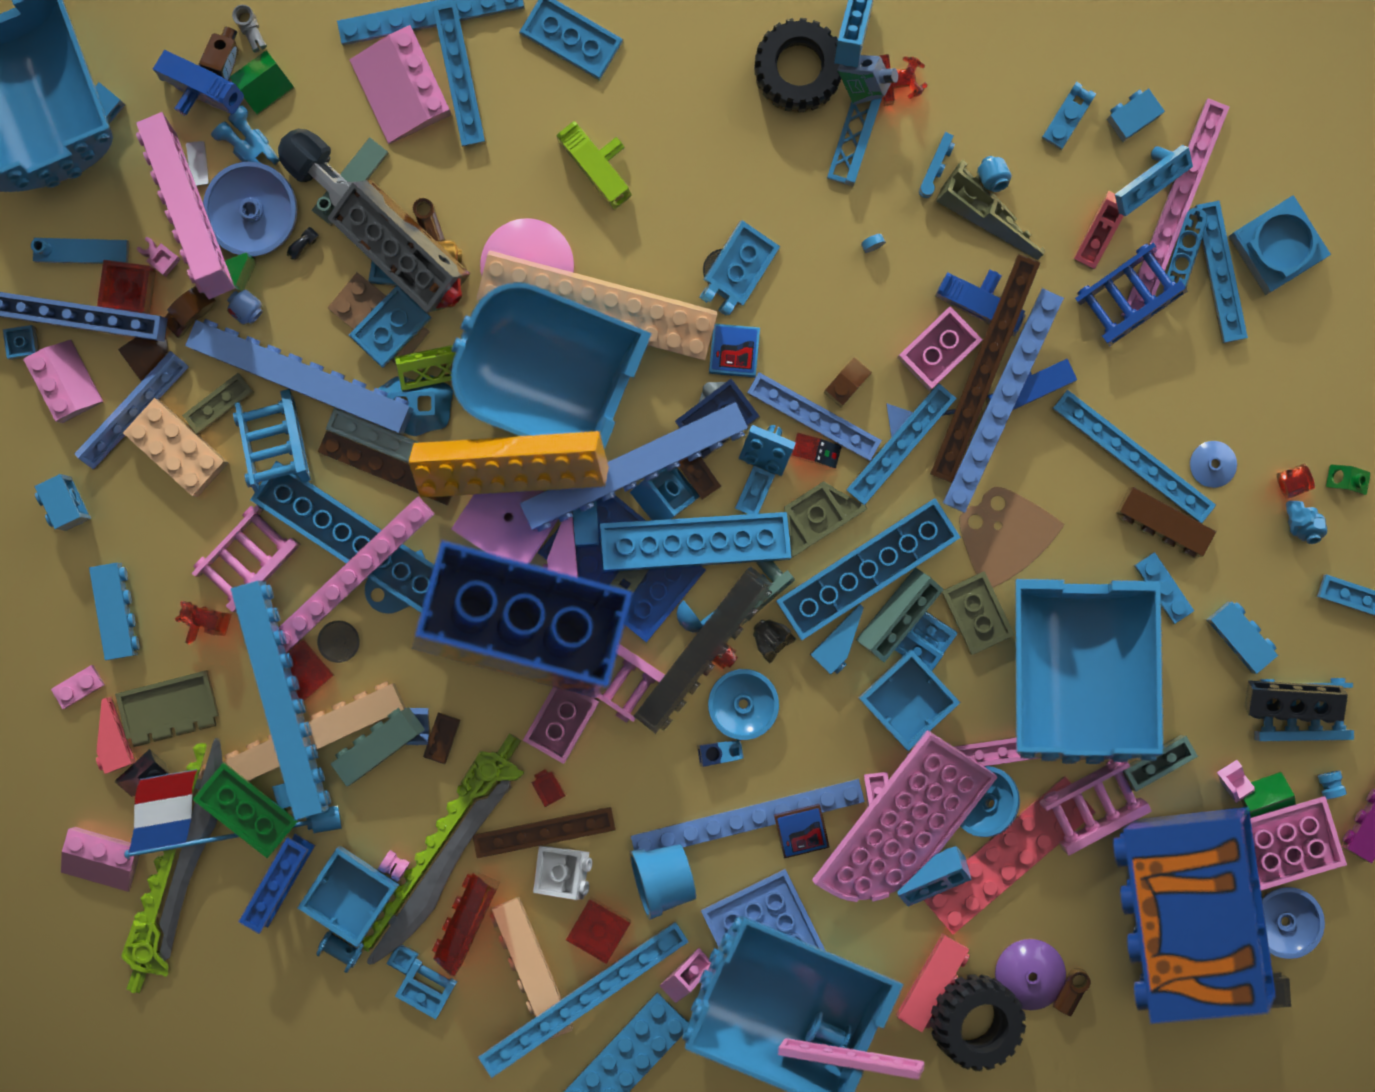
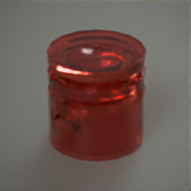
M1305 463L1277 473L1278 485L1286 499L1308 492L1309 489H1315L1313 476Z

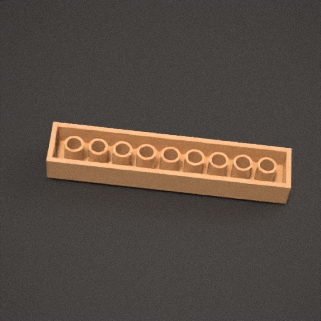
M489 251L487 254L476 300L480 301L488 292L504 284H531L652 333L647 344L649 346L702 360L706 358L717 318L716 310L494 251Z

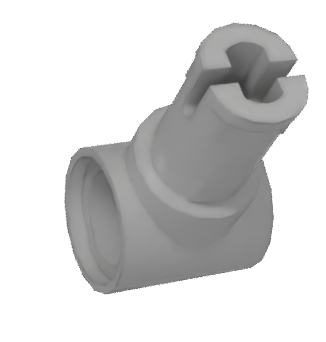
M247 5L235 7L232 13L233 20L240 28L242 34L246 35L252 51H260L257 43L262 50L266 48L267 45L258 30L259 25L252 9ZM242 14H250V18L248 21H239L240 16Z

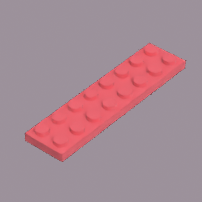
M1065 776L1021 812L1008 829L993 836L966 859L972 880L924 900L952 934H955L1059 845V842L1064 840L1065 834L1053 810L1046 811L1039 801L1044 799L1047 793L1059 791L1070 785L1071 782ZM1071 798L1060 805L1073 831H1075L1084 823V820L1074 799ZM1085 800V802H1086V804H1087V806H1088V808H1089V810H1090V813H1091V815L1093 816L1096 812H1095L1094 809L1088 804V802Z

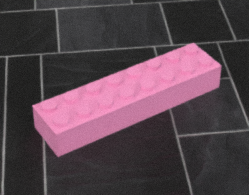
M163 112L137 122L139 132L136 133V136L141 146H144L146 150L143 152V155L148 165H151L153 169L150 172L155 184L159 185L160 190L157 192L163 204H166L168 209L165 210V214L170 224L173 223L175 228L172 232L177 243L181 244L180 254L185 264L188 263L190 268L187 270L191 282L195 283L199 293L204 292L208 299L235 289L177 133Z

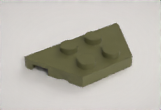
M824 481L784 507V512H787L791 557L793 558L867 510V507Z

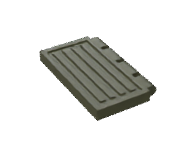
M208 670L115 694L126 739L131 738L133 747L150 743V733H152L154 742L173 737V727L177 736L195 732L194 722L196 721L199 730L216 726L215 717L219 716Z

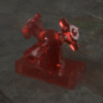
M889 54L879 55L886 69H891ZM912 56L903 57L902 60L908 62V66L906 69L897 70L898 81L891 83L886 95L883 97L884 106L894 104L895 88L909 86L912 93L907 97L911 99L920 96L927 87L926 82L922 85L916 82V68L924 69L925 64L921 63L918 58Z

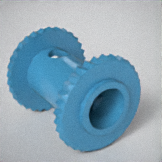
M330 930L320 942L316 955L319 957L323 951L346 964L347 967L344 972L348 973L362 954L364 944L361 943L358 948H355L333 935L334 932Z
M817 1012L808 1025L805 1036L806 1042H811L816 1038L831 1046L846 1048L851 1038L852 1027L847 1025L841 1030L822 1021L823 1013Z

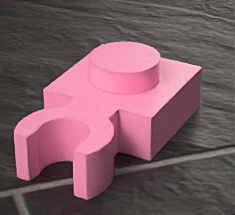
M146 237L145 240L149 243V248L143 250L138 246L137 250L143 256L149 257L146 260L147 263L167 277L181 259L163 244L157 247L151 238Z

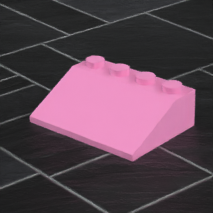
M411 25L389 34L349 59L388 144L452 115Z
M1326 796L1251 818L1261 890L1347 865Z

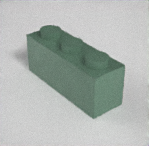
M1180 735L1163 745V754L1156 756V760L1146 761L1139 758L1130 763V767L1123 770V773L1131 790L1138 791L1198 756L1187 736Z

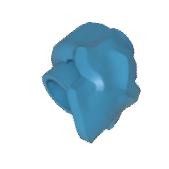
M1302 501L1286 502V510L1289 517L1288 524L1292 535L1297 536L1302 541H1306L1308 544L1320 542L1327 534L1325 517L1318 513L1317 508H1305Z

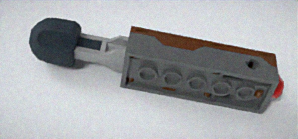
M298 128L281 138L278 146V155L283 167L297 181L307 182L314 178L329 192L331 204L335 208L328 216V219L425 312L429 313L444 308H452L462 298L461 286L471 273L372 180L347 182L328 164L331 148L313 132Z

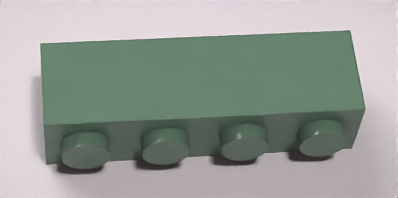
M915 567L856 641L878 659L885 662L944 589L931 577Z
M409 707L402 711L397 708L387 716L390 720L384 724L382 721L378 722L370 728L372 732L367 737L364 734L352 742L355 745L350 750L345 747L335 755L337 759L331 763V766L347 787L425 730Z

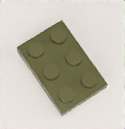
M985 571L943 590L942 594L971 655L1015 635Z

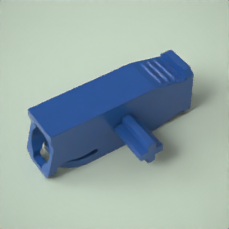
M167 50L163 51L153 67V71L157 74L159 80L170 83L184 93L174 108L184 116L188 114L196 99L226 111L231 115L236 112L243 101L244 95L235 83Z
M989 269L979 288L947 272L935 297L990 325L1000 300L999 297L993 295V292L1002 275ZM1023 309L1013 330V336H1016L1025 318V310Z
M1068 359L1033 375L1030 371L1013 410L1077 381ZM993 393L986 397L987 404L989 403Z

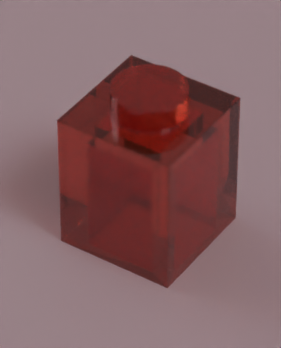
M544 769L534 775L536 780L531 783L544 807L567 795L553 770L548 772L547 769Z

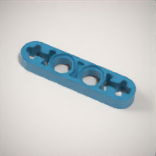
M1192 208L1187 212L1167 273L1172 282L1177 277L1172 276L1173 271L1180 275H1186L1185 279L1179 278V281L1181 280L1186 288L1208 221L1206 212L1200 208ZM1197 212H1200V217L1203 218L1202 222H1197L1195 227L1196 230H1200L1199 234L1186 230L1187 226L1192 228L1194 221L1190 217L1191 215L1195 216ZM1187 235H1193L1196 238V243L1191 248H1186L1183 245V239ZM1181 257H1185L1189 261L1188 268L1183 271L1176 268V261Z

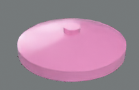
M518 219L498 228L487 240L480 261L481 276L489 251L574 273L573 254L565 237L552 225L536 219Z

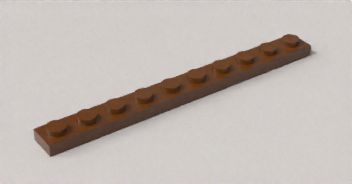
M1020 254L1017 255L930 475L952 483L1040 262Z

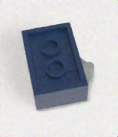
M730 379L727 382L706 383L703 386L699 403L675 420L679 428H682L735 402L747 427L759 419L760 416L735 382ZM731 438L723 441V445L726 444L729 440H731ZM709 448L701 451V457L706 459L716 450L710 451Z

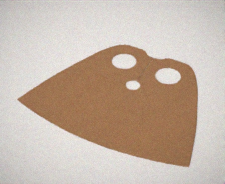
M1002 487L990 489L983 495V500L979 505L967 508L966 512L962 513L959 519L963 541L975 573L977 575L985 571L992 588L1015 576L1038 558L1065 525L1043 508ZM995 496H1001L1005 500V507L1000 511L994 510L991 507V499ZM977 514L982 517L983 525L981 528L972 529L969 526L968 520L970 516ZM995 522H1000L1002 524V528L1000 530H996L994 528Z

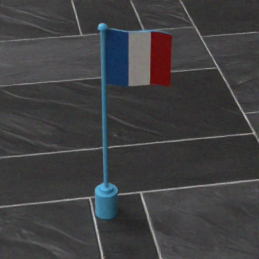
M198 769L140 779L137 786L134 830L130 848L124 852V857L130 859L131 856L238 838L239 836L233 833L186 842L192 817V788ZM338 806L329 807L328 810L306 817V821L297 822L294 827L307 825L308 830L313 829V834L342 829Z

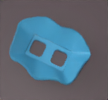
M396 376L378 388L387 392V397L394 400L396 396L408 398V406L413 408L414 411L404 433L411 436H419L447 426L453 390L448 384L442 382L402 391L399 376ZM404 376L405 383L415 381ZM418 397H431L430 411L418 410Z

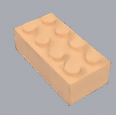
M156 398L148 404L123 432L125 436L191 496L197 498L229 463L164 403Z

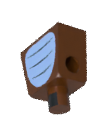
M224 27L221 35L213 33L200 59L199 66L229 81L239 52L235 42L237 31L231 27Z

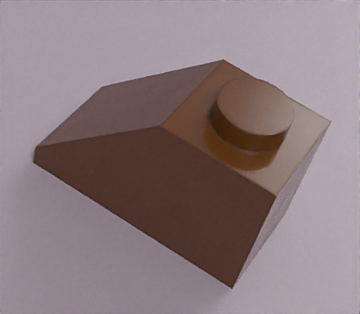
M854 357L825 389L824 394L842 408L872 372Z

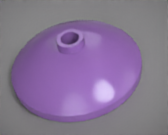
M1023 939L1009 945L1002 952L996 964L995 979L1015 994V997L1022 1004V1009L1038 1010L1049 1006L1057 999L1066 981V969L1060 954L1051 945L1037 939ZM1030 973H1036L1037 977L1034 981L1029 980Z

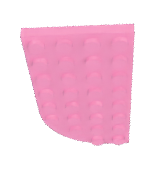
M927 730L812 881L815 885L832 895L847 901L858 902V900L867 899L877 901L888 898L890 893L902 888L934 855L942 850L998 777L992 771Z

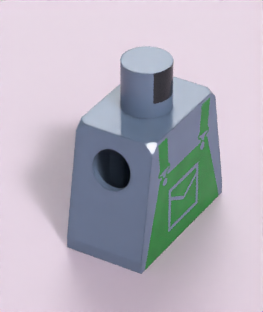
M861 55L858 67L840 64L837 69L853 105L884 97L891 83L898 81L897 69H886L882 58L879 56Z

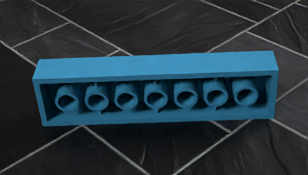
M934 498L776 600V603L800 640H803L961 537L936 498Z

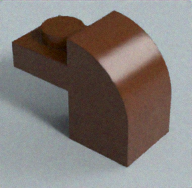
M196 286L189 289L167 309L168 314L165 316L168 319L167 327L177 338L181 337L195 320L207 314L216 300L214 298L208 299L204 292L199 293Z

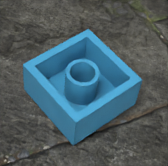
M28 325L3 329L7 359L25 358L39 351L35 326Z

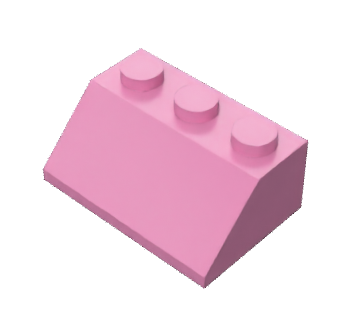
M72 340L45 347L23 359L56 422L64 423L103 402Z
M73 827L68 829L62 849L61 873L129 892L140 855L131 856L130 859H126L124 852L129 850L130 842Z

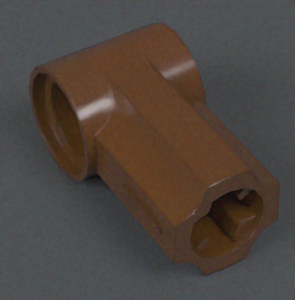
M426 198L416 200L413 204V213L418 224L436 241H444L445 237L433 203ZM426 203L430 206V212L422 216L418 213V207Z
M1074 968L1068 973L1067 981L1053 1004L1054 1008L1070 1017L1073 1015L1085 991L1091 985V980L1085 970ZM1077 975L1085 977L1084 983L1080 986L1073 984V979Z

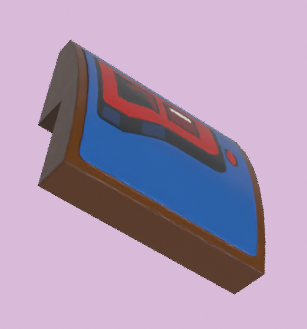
M820 803L774 814L784 859L830 848Z

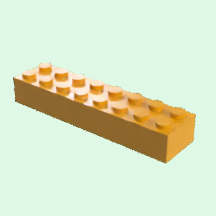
M599 431L414 443L408 462L420 498L605 487L609 469Z

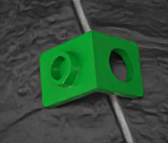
M1331 464L1326 487L1346 489L1366 495L1371 473L1354 466ZM1341 470L1344 475L1343 480L1340 483H1335L1334 475L1337 471Z

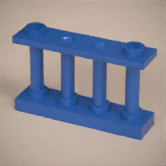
M1154 243L1150 245L1144 244L1136 251L1137 254L1093 286L1087 285L1077 293L1079 296L1075 299L1078 304L1082 305L1084 302H1087L1105 327V334L1102 337L1109 347L1188 292L1181 280L1177 283L1171 281L1152 255L1158 251ZM1144 260L1164 286V292L1158 297L1152 296L1133 269ZM1124 274L1145 301L1143 303L1145 306L1138 311L1131 308L1113 283ZM1104 288L1107 289L1125 314V320L1118 325L1111 321L1094 297Z
M294 834L292 839L286 838L241 916L239 923L258 934L261 933L264 926L267 928L270 926L316 845L297 834Z

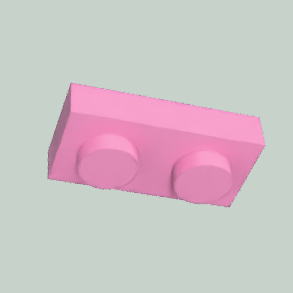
M91 665L55 686L51 691L61 708L66 709L105 686L94 665Z

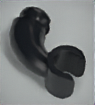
M311 227L307 228L302 233L301 238L288 247L287 256L290 255L292 260L297 259L307 244L311 246L316 242V238L319 236L318 233Z

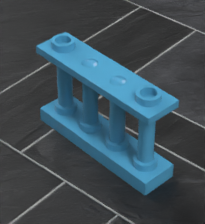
M290 389L280 391L282 400L278 401V404L245 412L240 402L235 403L236 412L233 413V418L236 426H239L248 471V473L244 474L248 488L252 487L256 495L261 494L259 482L292 473L298 475L302 483L311 480L297 407ZM277 413L285 414L286 420L282 421V424L252 432L248 430L247 421ZM282 433L289 434L290 440L286 441L287 444L257 452L252 450L251 441ZM287 453L293 454L294 461H291L289 465L259 473L256 471V461Z
M1331 678V683H1303L1353 688V683H1345V678ZM1260 679V681L1275 682V679ZM1273 699L1269 700L1267 704H1273ZM1296 700L1291 703V706L1296 705ZM1320 702L1316 703L1314 707H1320ZM1265 717L1263 719L1264 726H1261V731H1254V740L1256 741L1354 740V730L1346 729L1344 721H1336L1332 725V730H1323L1320 720L1313 719L1311 726H1308V730H1299L1297 718H1289L1285 730L1276 731V726H1273V717Z

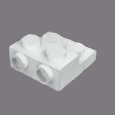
M539 846L533 893L573 900L584 899V895H587L589 891V882L586 881V875L592 868V859L589 858V852Z

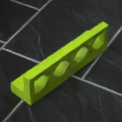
M453 345L394 357L401 390L451 381L452 371L449 367L452 365L455 352L452 351ZM432 366L442 369L437 377H430L425 373ZM413 370L419 374L415 381L405 383L403 372Z

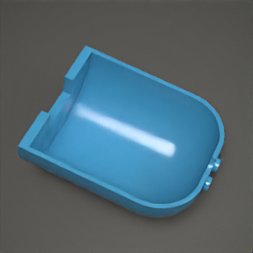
M504 284L488 292L477 303L471 315H465L460 329L464 331L460 339L456 338L452 347V351L455 352L451 373L453 390L461 406L470 415L519 436L599 431L605 450L616 423L613 418L629 378H634L652 333L531 284Z

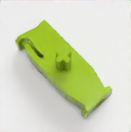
M575 121L556 135L560 144L613 209H616L631 197L632 194L629 187L608 162L625 148L617 137L598 150ZM623 194L624 196L616 202L615 199Z

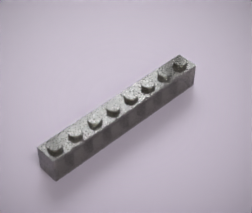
M749 567L638 709L634 717L655 734L660 729L665 731L673 721L669 717L674 711L679 713L687 703L684 700L687 694L693 695L701 685L698 682L701 676L704 674L707 677L713 670L715 665L712 662L717 656L722 658L729 647L726 644L731 638L736 640L741 634L743 622L745 620L750 622L758 612L755 608L760 601L764 603L772 594V591L769 589L773 584L755 569Z

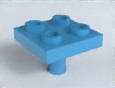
M752 425L738 459L765 469L770 473L782 476L796 442L781 437L782 429L780 427L777 428L774 434L776 425L769 426L768 430Z

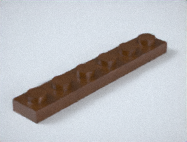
M326 430L318 453L419 494L409 464ZM452 496L428 498L448 506Z
M607 807L478 833L473 836L476 857L482 858L615 831L616 828L612 808Z

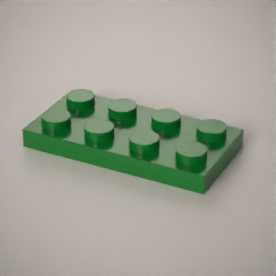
M224 761L193 798V801L266 858L272 854L298 822L292 815Z

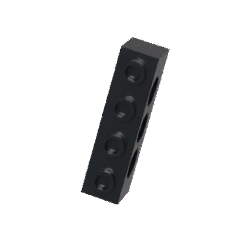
M1248 680L1245 708L1248 715L1256 719H1264L1265 717H1275L1278 720L1297 718L1305 722H1310L1314 719L1335 723L1336 721H1344L1348 694L1343 686ZM1277 699L1275 703L1267 704L1269 700ZM1301 700L1298 705L1291 706L1293 701ZM1320 701L1324 702L1322 706L1314 707L1316 703Z

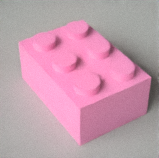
M950 306L897 359L930 391L982 339Z
M553 687L523 741L564 764L600 701L593 697Z

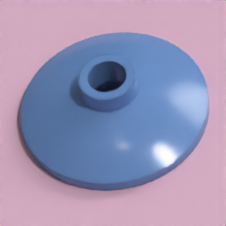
M1208 441L1199 445L1192 453L1190 470L1195 480L1203 486L1210 488L1221 487L1230 482L1237 470V459L1233 450L1226 444L1219 441ZM1216 459L1219 462L1218 468L1212 467V460Z

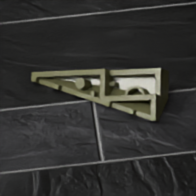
M962 160L942 186L936 202L1038 260L1043 256L1045 249L1043 247L1039 248L1029 239L1031 234L1028 230L1023 232L1015 223L1017 218L994 193H989L981 186L979 176L973 177L966 169L968 164Z

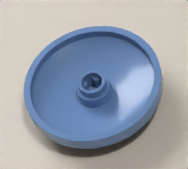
M240 162L224 168L212 179L203 199V204L218 244L227 251L237 255L247 252L251 256H261L276 250L289 238L297 219V201L291 185L280 172L262 163Z

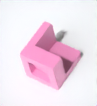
M1238 760L1217 772L1220 783L1236 803L1255 791L1254 786L1245 776L1243 767Z

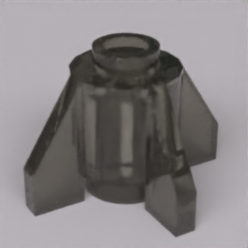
M770 619L766 621L761 620L754 626L753 636L755 637L757 648L768 663H772L777 653L786 645L796 640L786 625L771 621Z

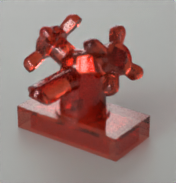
M186 601L180 602L182 608L175 621L183 622L190 626L185 640L187 645L196 640L200 627L205 628L204 632L211 635H226L232 617L231 613L212 609L210 611L206 606L200 608L197 605H192L190 601L187 603Z

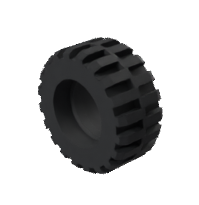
M791 18L787 19L786 23L782 25L780 22L774 25L773 30L767 31L755 55L754 72L758 87L762 89L766 99L770 98L773 101V105L776 107L783 106L785 111L789 112L792 109L798 110V113L805 112L809 108L811 110L817 109L820 104H825L830 100V97L836 93L841 82V77L837 70L840 64L834 63L838 38L831 35V30L827 26L822 28L820 22L813 20V23L806 22L807 18H800L799 21H794ZM796 45L806 46L819 56L821 71L814 82L798 86L786 82L779 75L777 61L781 52L786 48Z
M975 974L968 975L966 980L960 977L955 980L956 983L954 985L949 983L944 988L946 991L943 995L939 993L936 998L938 1001L937 1006L933 1005L931 1013L934 1015V1018L930 1019V1027L934 1029L931 1032L933 1039L937 1042V1046L954 1063L959 1064L962 1068L967 1070L972 1068L974 1071H982L983 1067L987 1070L994 1069L995 1064L998 1063L1000 1066L1006 1062L1005 1058L1009 1055L1012 1057L1016 1053L1015 1047L1021 1045L1023 1039L1020 1036L1021 1033H1025L1026 1025L1022 1023L1026 1019L1025 1012L1022 1010V1004L1015 997V994L998 980L991 979L989 976L982 974L979 977ZM981 1005H992L994 1018L989 1030L977 1039L963 1040L962 1024L969 1012Z

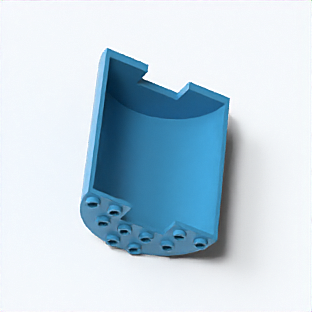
M12 0L15 8L0 14V192H18L42 187H56L61 181L81 176L84 170L91 167L106 154L112 144V131L63 0Z
M1016 579V748L1020 758L1033 759L1036 757L1041 758V761L1062 759L1063 764H1076L1080 760H1086V764H1100L1104 760L1128 762V760L1134 758H1141L1146 761L1156 760V756L1163 754L1160 581H1111L1109 584H1064V580Z
M740 916L735 919L728 932L724 934L719 948H714L710 955L709 962L711 964L709 969L704 970L700 977L701 989L698 997L695 998L692 1004L689 1026L685 1029L682 1040H685L686 1050L788 1092H855L863 1075V1070L778 1055V1047L785 1038L806 1041L805 1036L810 1021L817 1012H822V1021L841 1030L847 1025L852 1027V1034L846 1047L847 1049L867 1052L878 1026L884 1029L903 984L761 923ZM816 1038L811 1041V1043L829 1045Z

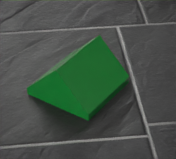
M267 50L229 77L243 93L244 99L257 115L295 88Z
M247 252L225 260L235 289L240 292L245 290L256 265L255 258Z
M1282 772L1252 781L1251 784L1254 786L1255 791L1241 800L1243 807H1249L1250 818L1296 805L1295 795Z

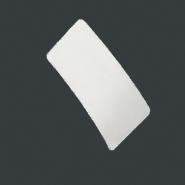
M204 141L186 143L188 165L196 185L208 184Z

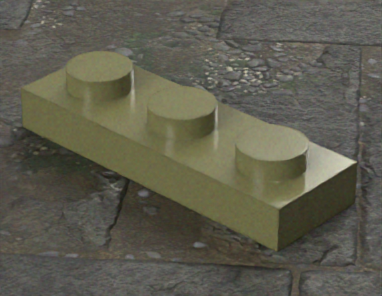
M237 373L182 416L194 432L200 434L234 408L235 403L241 402L251 395L253 390L240 373Z

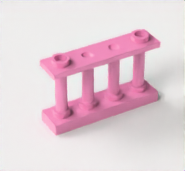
M258 505L255 507L250 506L242 515L244 519L206 559L204 557L200 558L193 566L195 570L192 574L195 577H200L204 573L228 596L227 599L230 602L226 607L231 612H237L230 589L232 587L210 567L219 556L247 584L254 581H267L301 545L295 538L283 539L259 516L264 509ZM251 522L277 545L276 549L278 551L272 557L270 555L267 556L243 533ZM235 539L261 563L260 566L262 568L256 574L249 572L226 550Z
M619 644L617 654L624 658L622 662L624 665L604 695L600 694L597 698L618 711L616 716L627 723L629 719L634 722L636 717L630 713L651 683L654 684L655 681L660 683L665 674ZM637 667L644 672L642 675L643 679L624 707L621 708L611 700L630 671H634Z
M1109 760L1106 766L1059 791L1047 793L1044 799L1039 801L1046 811L1053 810L1065 834L1064 840L1059 842L1065 853L1071 855L1152 812L1149 804L1142 798H1135L1123 773V770L1130 767L1128 762H1113V760ZM1112 776H1115L1127 801L1126 806L1120 809L1114 808L1102 783ZM1094 787L1106 811L1105 817L1098 821L1093 819L1081 794ZM1071 798L1074 799L1085 822V828L1077 832L1073 831L1060 805Z

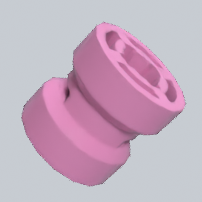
M390 850L380 864L378 871L383 874L388 873L391 875V879L398 882L410 862L406 859L398 858L397 854Z

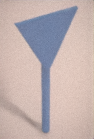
M887 404L892 437L913 412ZM956 409L946 410L943 415L954 414Z

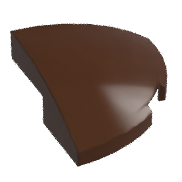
M166 335L164 342L134 338L118 350L142 382L165 357V353H168V341Z

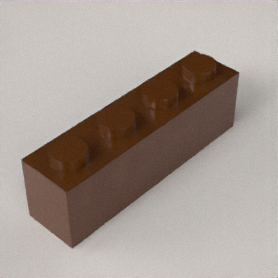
M1135 487L1129 488L1116 512L1121 515L1120 519L1130 525L1136 523L1142 526L1141 531L1150 536L1157 534L1163 538V543L1173 548L1175 545L1183 548L1182 553L1194 559L1196 556H1204L1216 534L1215 530Z

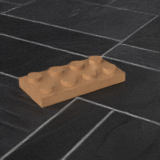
M357 272L328 306V309L354 330L386 295ZM423 327L395 357L413 353L430 331Z

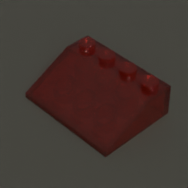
M474 871L472 875L467 874L462 884V887L466 889L462 897L459 895L456 897L452 906L455 909L452 918L447 917L442 928L446 932L442 940L437 939L432 949L435 952L433 959L453 977L460 970L500 884L499 881L478 871Z

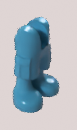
M244 106L238 107L236 112L229 116L228 120L246 137L245 140H241L227 122L220 123L212 131L211 136L215 140H225L234 146L233 153L242 162L261 163L256 157L262 152L274 165L280 161L263 133L259 129L252 130L247 121L248 111Z

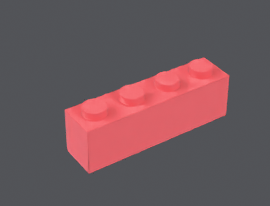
M942 933L896 1013L897 1018L920 1032H923L925 1028L929 1029L930 1019L934 1018L931 1013L933 1005L937 1006L938 1003L936 998L939 993L941 995L945 993L946 990L944 988L949 983L951 985L955 984V980L958 978L956 972L960 966L964 967L970 957L967 954L969 949Z

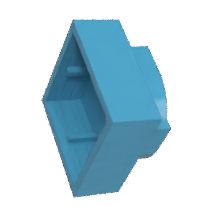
M1294 195L1228 236L1265 295L1331 255Z
M909 650L858 697L907 751L919 742L927 730L930 732L960 704V701L912 650Z
M339 846L297 908L355 947H358L399 884L342 846Z

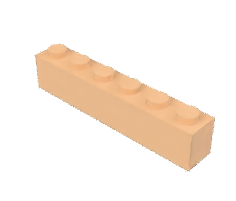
M518 896L491 909L493 913L490 914V918L494 927H499L502 935L499 936V940L503 949L508 948L511 956L508 958L512 971L517 970L520 977L517 980L521 992H526L529 1001L526 1002L531 1015L535 1014L537 1017L562 998L521 899ZM569 1024L546 1041L572 1031L573 1024Z

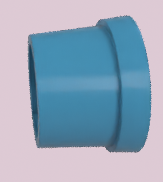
M681 844L649 851L644 849L630 851L634 879L643 908L649 920L661 916L663 911L696 899L691 869Z

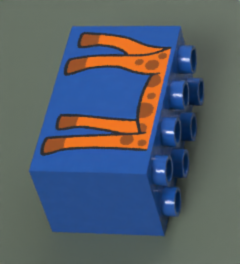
M441 540L412 649L596 698L609 685L632 592Z
M1249 807L1142 818L1131 822L1123 829L1119 838H1114V854L1118 867H1129L1130 879L1127 880V885L1121 886V903L1125 915L1135 914L1137 926L1134 927L1133 933L1128 934L1127 944L1131 963L1142 962L1143 966L1140 981L1134 983V994L1138 1011L1149 1010L1151 1023L1269 1013L1276 998Z

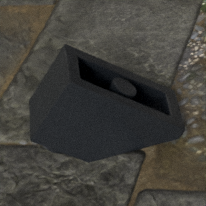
M149 749L119 776L115 783L133 797L136 795L140 779L167 775L170 772L166 763Z

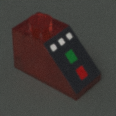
M797 432L796 444L791 453L792 458L836 469L842 446Z

